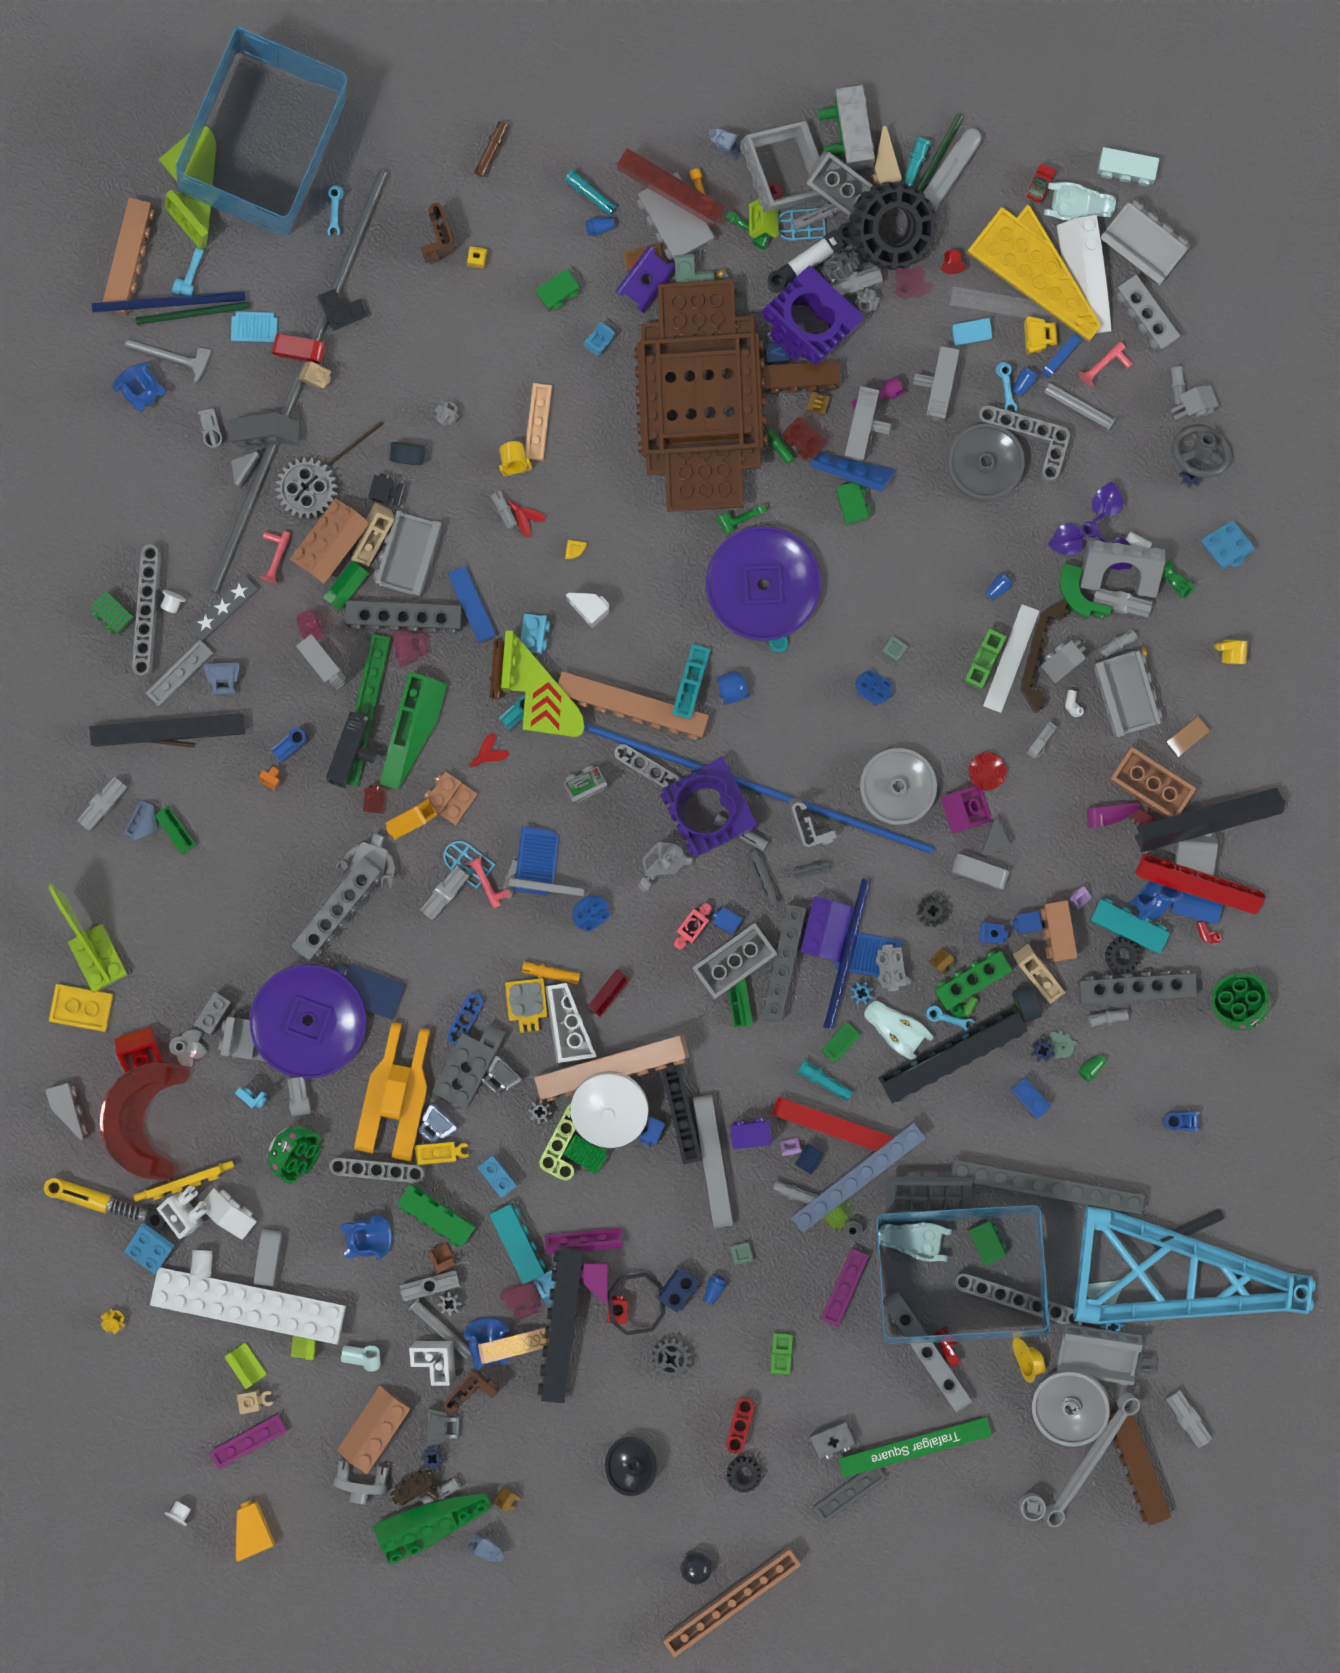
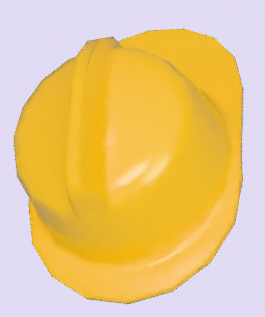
M1015 1338L1012 1343L1013 1351L1019 1363L1022 1376L1025 1381L1032 1383L1035 1376L1046 1371L1043 1356L1036 1348L1027 1347L1022 1339Z

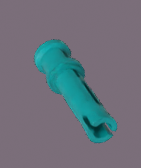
M920 137L915 138L916 144L913 152L909 154L911 160L902 183L913 186L920 165L926 160L925 154L927 149L932 144L930 141Z
M572 169L563 182L569 183L576 189L578 194H584L606 212L608 216L616 209V205L612 204L590 186L589 180L583 179L576 173L575 169Z
M806 1058L796 1072L798 1075L802 1074L810 1079L811 1083H818L846 1102L853 1093L852 1090L824 1074L820 1067L816 1068L808 1063Z

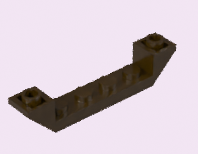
M1062 600L1043 611L1037 618L1020 686V691L1033 713H1038L1040 709L1043 710L1046 701L1043 698L1044 693L1029 689V687L1033 688L1035 676H1032L1034 668L1038 669L1040 658L1037 657L1038 651H1042L1045 640L1042 639L1043 632H1047L1049 621L1046 619L1061 621L1063 617L1066 618L1069 606H1066V600Z

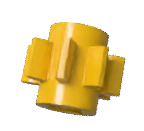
M109 1309L100 1317L103 1320L100 1325L106 1332L116 1334L125 1326L122 1323L125 1317L119 1310L113 1311Z

